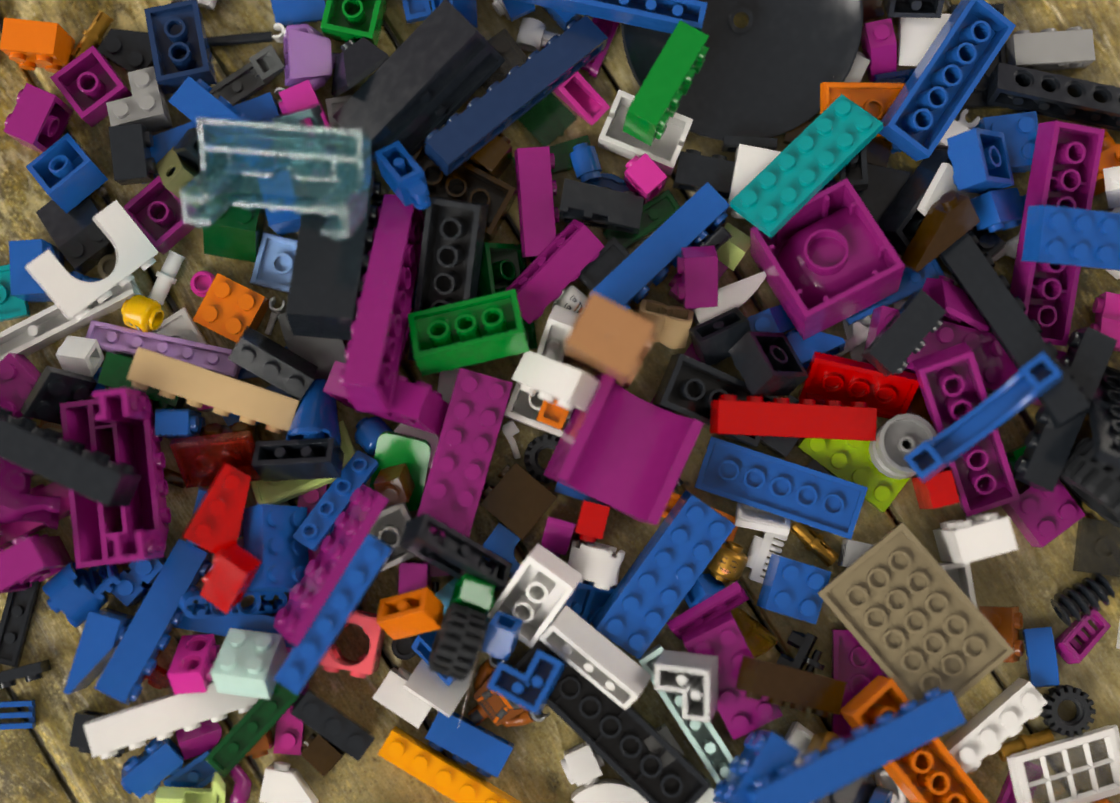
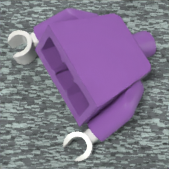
M275 23L273 28L278 32L281 31L279 35H272L276 42L283 43L285 86L290 88L309 79L315 91L323 87L332 76L335 57L340 54L331 53V40L323 37L322 33L308 24L288 25L285 28L281 23ZM278 87L275 89L274 93L279 95V92L285 89Z

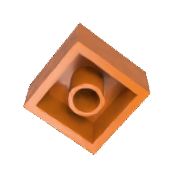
M4 17L0 50L9 56L10 60L15 61L20 68L34 71L38 67L45 68L48 72L57 73L73 61L71 53L75 48V40L58 23Z
M217 273L192 321L236 343L246 326L257 330L269 307V299Z

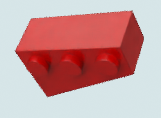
M224 461L182 532L183 538L214 554H217L221 549L227 550L234 543L237 544L251 479L250 475Z

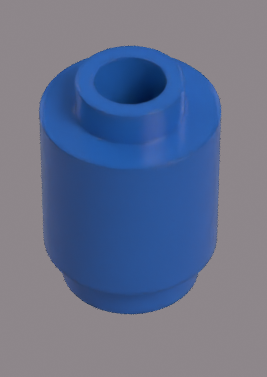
M588 143L574 146L573 152L569 156L577 179L587 184L600 180L602 178L600 173L602 168L595 146H589Z

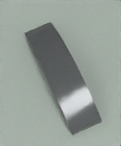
M270 44L250 57V63L211 87L212 90L209 93L216 99L221 95L233 106L237 105L268 85L285 69V65Z

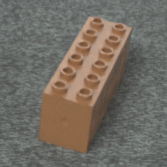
M592 292L564 343V362L584 371L590 376L607 374L615 378V383L620 387L628 389L657 336L652 333L655 325Z

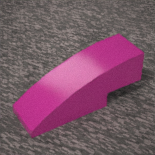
M576 72L553 91L591 126L610 108L579 72Z

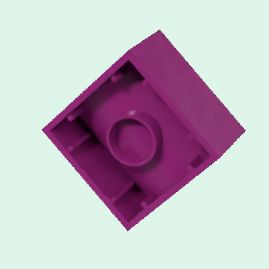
M607 374L592 376L599 381L585 412L574 408L543 475L639 522L658 525L704 423L693 418L674 414L638 398L616 384L615 378Z

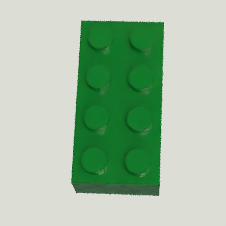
M327 0L320 28L324 36L329 39L347 42L353 38L356 42L364 37L377 46L388 0Z
M681 20L679 21L629 106L623 132L649 146L652 145L655 138L661 139L667 128L666 124L669 118L674 117L682 96H686L693 83L692 79L695 73L698 74L706 60L704 58L709 51V47L706 46L709 35Z

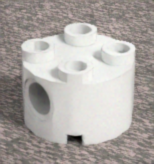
M573 539L568 565L583 575L579 583H583L584 580L594 582V587L604 590H610V587L617 585L625 551L619 550L616 553L617 548L610 545L588 541L584 545L580 544V539Z

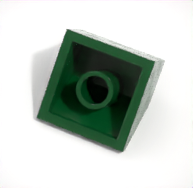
M208 196L203 218L204 254L255 263L266 219V212L261 205Z

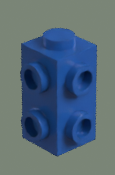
M156 738L152 739L145 746V751L137 757L135 755L130 757L123 764L121 785L129 794L134 793L139 799L146 793L148 795L152 794L158 789L163 779L168 775H175L182 768L184 757L181 749L170 738L159 741Z

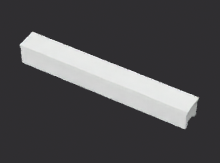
M131 280L123 287L119 283L110 289L113 295L101 304L95 300L87 306L91 311L78 321L75 317L68 320L54 304L0 332V361L9 352L23 354L27 357L89 325L91 320L96 321L122 308L126 300H129L134 295H142L135 280Z

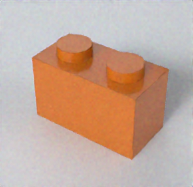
M428 587L380 599L376 623L393 640L438 630L442 627L445 605Z

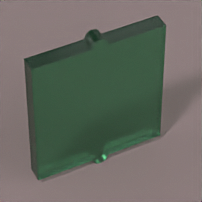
M552 92L518 119L543 147L549 146L559 136L562 137L564 131L577 120Z

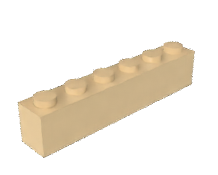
M142 347L137 348L127 379L132 381L131 386L147 391L150 386L159 389V395L174 400L176 395L187 398L186 404L202 408V405L205 404L214 407L212 412L228 417L229 413L240 416L239 421L254 426L256 421L267 424L266 430L281 434L282 430H289L299 400Z

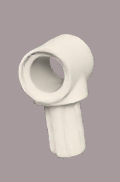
M525 17L522 19L515 45L525 51L534 52L540 50L542 46L546 47L547 42L554 35L560 36V34L546 31L545 24L537 19Z

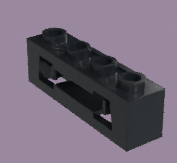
M427 513L406 522L399 544L400 547L458 580L466 573L495 585L494 592L506 588L512 563ZM432 526L438 530L432 533L430 527Z

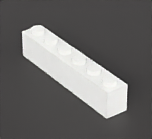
M211 681L207 693H171L88 720L83 726L92 756L100 755L101 759H106L118 754V749L128 746L129 750H133L146 745L145 740L156 737L157 741L173 736V731L184 728L185 732L200 727V722L211 719L213 723L226 719L228 717L227 713L238 710L239 714L248 712L256 704L258 698L217 693L215 684Z

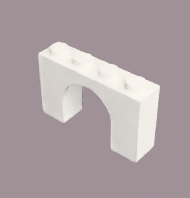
M117 200L92 218L115 249L116 264L112 273L107 278L98 282L80 281L72 277L49 249L25 266L27 272L68 320L75 317L78 321L91 311L87 306L95 300L101 304L113 295L110 291L111 288L118 283L121 287L125 286L135 278L132 275L135 270L141 267L144 271L156 262L154 256L159 252Z

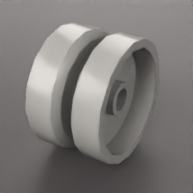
M908 413L896 415L876 430V441H870L869 453L871 461L879 472L889 478L899 480L911 478L916 473L904 457L926 440L928 441L936 436V431L928 421L918 415Z

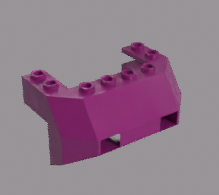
M119 388L93 392V398L97 399L60 403L63 439L79 441L86 445V450L92 452L95 450L111 456L109 461L118 464L121 461L135 467L134 472L142 475L129 506L108 507L68 489L76 568L163 557L169 532V523L171 522V511L166 504L169 488L163 475V468L166 466L165 456L161 452L160 441H162L163 437H158L155 434V413L146 392L130 388Z

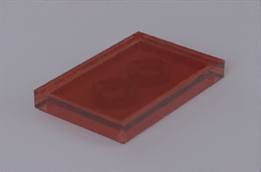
M250 431L172 439L169 444L186 488L210 486L224 461L249 474L251 477L250 482L262 480L251 466L255 443Z

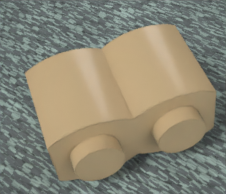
M641 300L638 316L655 325L652 333L657 336L653 342H660L670 349L686 347L694 312L680 306H667L654 300Z

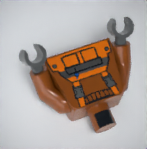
M490 655L479 667L473 684L475 689L473 697L479 704L467 713L472 722L478 726L489 717L496 726L502 724L505 727L524 726L534 721L542 722L551 714L550 712L547 714L541 712L540 715L534 714L487 688L499 662L507 665L505 660L496 659Z

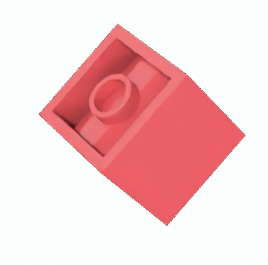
M356 609L348 623L361 626L369 637L370 650L368 655L367 653L358 658V661L347 659L342 655L335 641L320 664L323 665V670L339 673L340 670L351 671V676L366 678L367 675H372L378 670L386 632L376 623L377 613Z

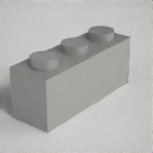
M1081 26L1066 29V31H1056L1055 28L1041 30L1039 33L1020 30L1015 32L1005 42L1007 64L1023 68L1036 69L1038 71L1087 68L1095 61L1093 30L1082 29Z

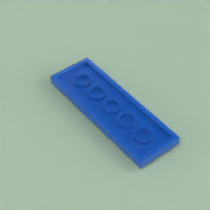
M712 436L695 484V488L848 539L852 538L868 487Z

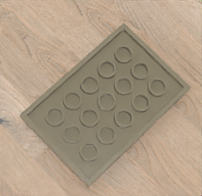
M903 522L899 523L817 592L886 675L894 680L909 701L915 700L917 702L924 698L923 694L926 691L937 687L940 690H951L955 699L958 700L1015 652Z

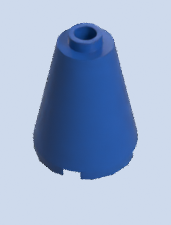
M316 379L312 382L302 397L287 432L286 440L335 438L341 448L336 399L323 391L327 380Z

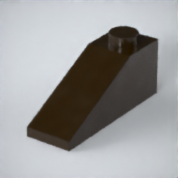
M950 190L930 207L900 259L904 266L918 273L980 222L969 197Z

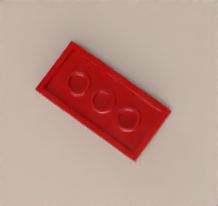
M815 351L807 369L809 377L801 384L798 396L799 399L816 400V403L825 405V400L842 401V406L851 407V402H867V408H877L878 417L892 419L896 415L906 414L919 387V383L915 373L902 371L898 375L884 376L870 363Z

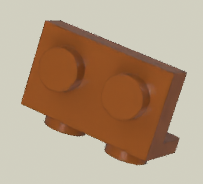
M979 606V611L1015 651L1003 662L1014 663L1019 661L1020 656L1022 657L1024 653L1023 641L1019 640V629L1023 628V614L1019 613V607Z

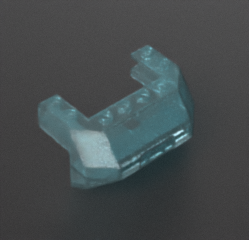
M196 117L201 173L180 190L183 223L194 224L198 228L209 227L230 206H240L243 210L264 208L269 212L287 210L294 211L298 215H305L310 212L321 213V216L331 217L321 229V235L342 240L350 237L365 218L372 168L370 137L362 130Z

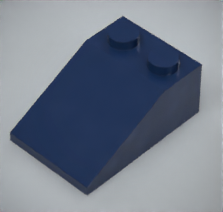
M186 0L144 9L156 81L165 95L175 93L189 76L194 81L200 78L209 86L217 84L214 63L198 0Z

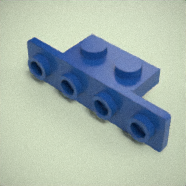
M357 450L343 468L341 478L334 480L295 532L293 538L310 550L316 551L335 526V521L339 514L345 512L349 506L352 493L357 488H360L362 484H366L378 468L379 463L360 450Z

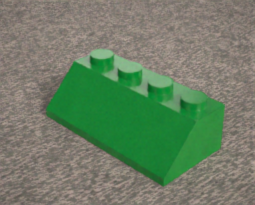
M515 289L408 314L414 359L422 376L529 352L525 327Z

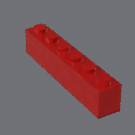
M720 395V400H711L710 433L876 441L877 408H867V402H851V407L842 406V401L825 400V405H816V400L799 399V404H790V398H773V403L763 402V397L747 396V401H737L736 395Z

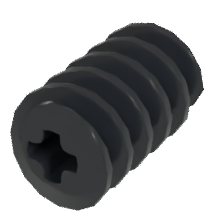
M1095 572L1091 575V578L1086 577L1082 579V584L1077 582L1073 584L1072 588L1064 589L1063 594L1056 593L1054 599H1051V605L1057 616L1070 627L1072 626L1070 617H1073L1078 622L1081 621L1079 612L1082 611L1087 617L1090 616V606L1094 610L1099 611L1100 605L1098 602L1101 601L1105 606L1110 605L1108 596L1114 598L1115 593L1106 578L1101 573Z

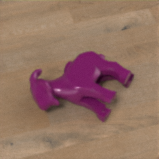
M0 457V524L32 521L43 523L51 529L58 530L61 496L31 495V478L36 473Z

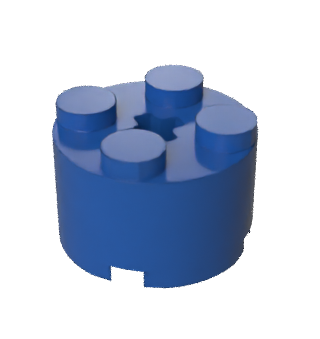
M76 562L67 564L42 587L43 591L50 597L47 600L49 607L56 613L62 611L69 623L75 628H78L86 621L89 611L99 610L109 601L105 590L103 591L105 597L101 601L93 595L88 571L85 568H76Z

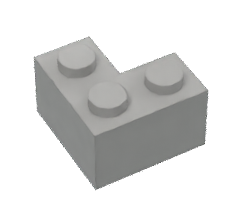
M154 66L128 72L132 96L106 103L111 127L141 123L151 132L172 128L166 95L156 81Z
M663 650L654 663L655 690L682 693V719L710 723L718 709V656Z

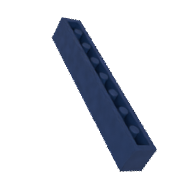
M586 15L579 21L573 20L566 27L564 33L560 36L554 35L540 52L536 50L531 53L526 63L521 67L518 65L513 67L507 74V78L501 82H494L488 88L487 93L481 98H474L467 105L465 111L461 114L455 113L448 119L446 126L440 130H433L426 138L425 154L448 176L603 52L608 37Z

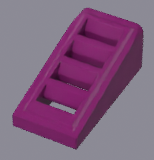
M1089 607L1090 616L1087 617L1084 613L1080 615L1081 621L1075 620L1072 626L1068 627L1054 641L1056 652L1067 664L1080 663L1111 627L1102 615L1092 607ZM1089 619L1098 627L1096 631L1088 623ZM1082 628L1090 635L1089 637L1081 630ZM1075 636L1082 643L1081 645L1074 639Z

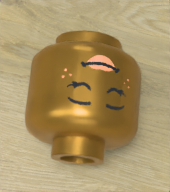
M729 541L728 544H722L708 564L711 570L710 574L725 583L738 580L748 562L747 556L742 552L744 548L733 541Z

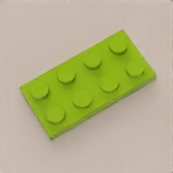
M803 438L797 446L799 450L811 459L819 462L833 476L868 487L865 500L882 513L886 511L910 479L899 480L889 478L879 472L871 461L869 453L870 441Z

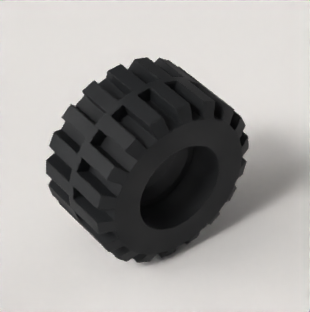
M452 603L447 608L443 616L442 627L437 630L430 652V671L463 681L469 675L484 637L486 628L485 613L456 603Z

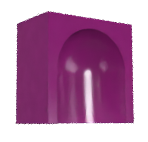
M847 178L817 193L772 238L755 226L750 230V255L761 272L765 271L767 283L803 341L898 292L904 264Z

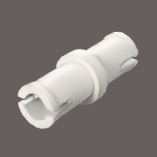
M169 250L161 270L156 272L155 276H157V279L148 298L156 300L160 305L164 304L172 284L177 282L175 277L183 260H185L184 256Z

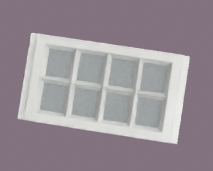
M1115 724L1006 757L1017 803H1091L1120 794V735L1118 726Z

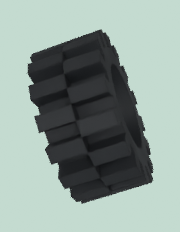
M544 434L536 437L528 444L525 450V467L528 473L540 482H557L544 476L543 474L546 469L542 468L538 463V455L543 449L551 448L555 450L560 440L556 435Z
M1059 685L1056 688L1051 687L1048 689L1050 692L1048 695L1044 693L1043 698L1048 703L1042 707L1043 712L1040 716L1044 717L1043 722L1049 726V729L1069 737H1074V734L1080 736L1083 734L1082 730L1088 731L1090 729L1088 723H1094L1095 719L1091 718V714H1096V710L1091 708V705H1094L1093 700L1088 699L1089 695L1086 692L1070 685ZM1065 700L1073 701L1077 708L1075 717L1069 721H1063L1058 715V707Z

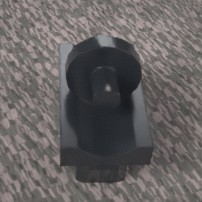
M793 630L787 644L799 649L795 659L781 653L776 664L802 670L805 663H808L805 669L806 672L813 673L815 667L823 671L825 666L818 662L823 652L815 649L812 657L809 658L818 638L808 632L804 634Z

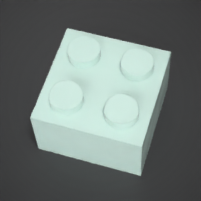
M230 628L210 672L217 693L270 700L277 684L274 677L288 656L283 636L281 634Z

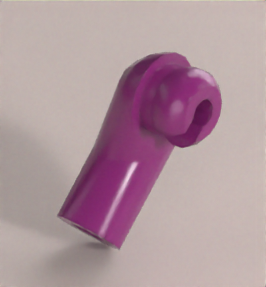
M237 764L229 773L235 782L233 793L230 795V802L246 803L250 797L252 781L241 766Z

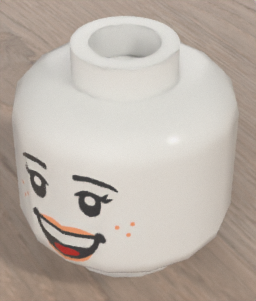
M569 286L562 290V294L558 299L553 301L552 309L554 305H558L581 314L588 301V297L575 286Z

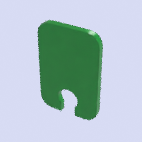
M392 431L382 432L378 437L374 456L379 466L371 476L369 488L376 491L373 484L381 469L406 463L415 488L409 502L405 503L409 511L417 510L420 507L431 455L430 443L422 438Z

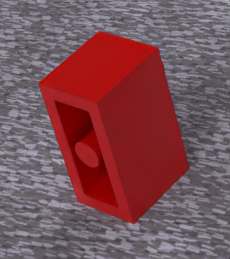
M951 470L939 472L925 484L919 477L911 478L920 509H935L960 502Z
M582 501L575 528V533L580 534V540L595 543L596 538H603L610 507Z
M236 543L227 550L221 549L215 555L212 561L215 565L203 578L202 582L205 585L199 594L226 614L241 602L262 563Z

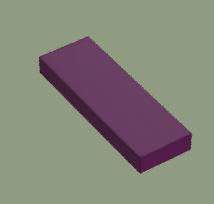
M736 581L670 620L667 624L680 640L683 634L731 611L748 601L749 597Z

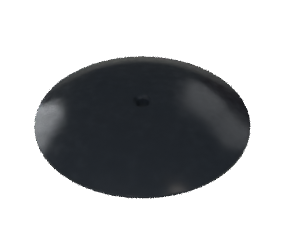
M697 0L707 2L701 32L709 35L706 43L709 51L704 58L706 60L698 74L695 73L686 96H682L676 113L693 119L690 132L720 141L723 140L724 135L771 138L803 124L820 111V83L844 82L852 68L861 41L863 27L862 0ZM736 14H744L747 17L748 24L746 27L738 28L735 26L733 19ZM621 23L623 46L627 61L634 78L641 88L672 34Z

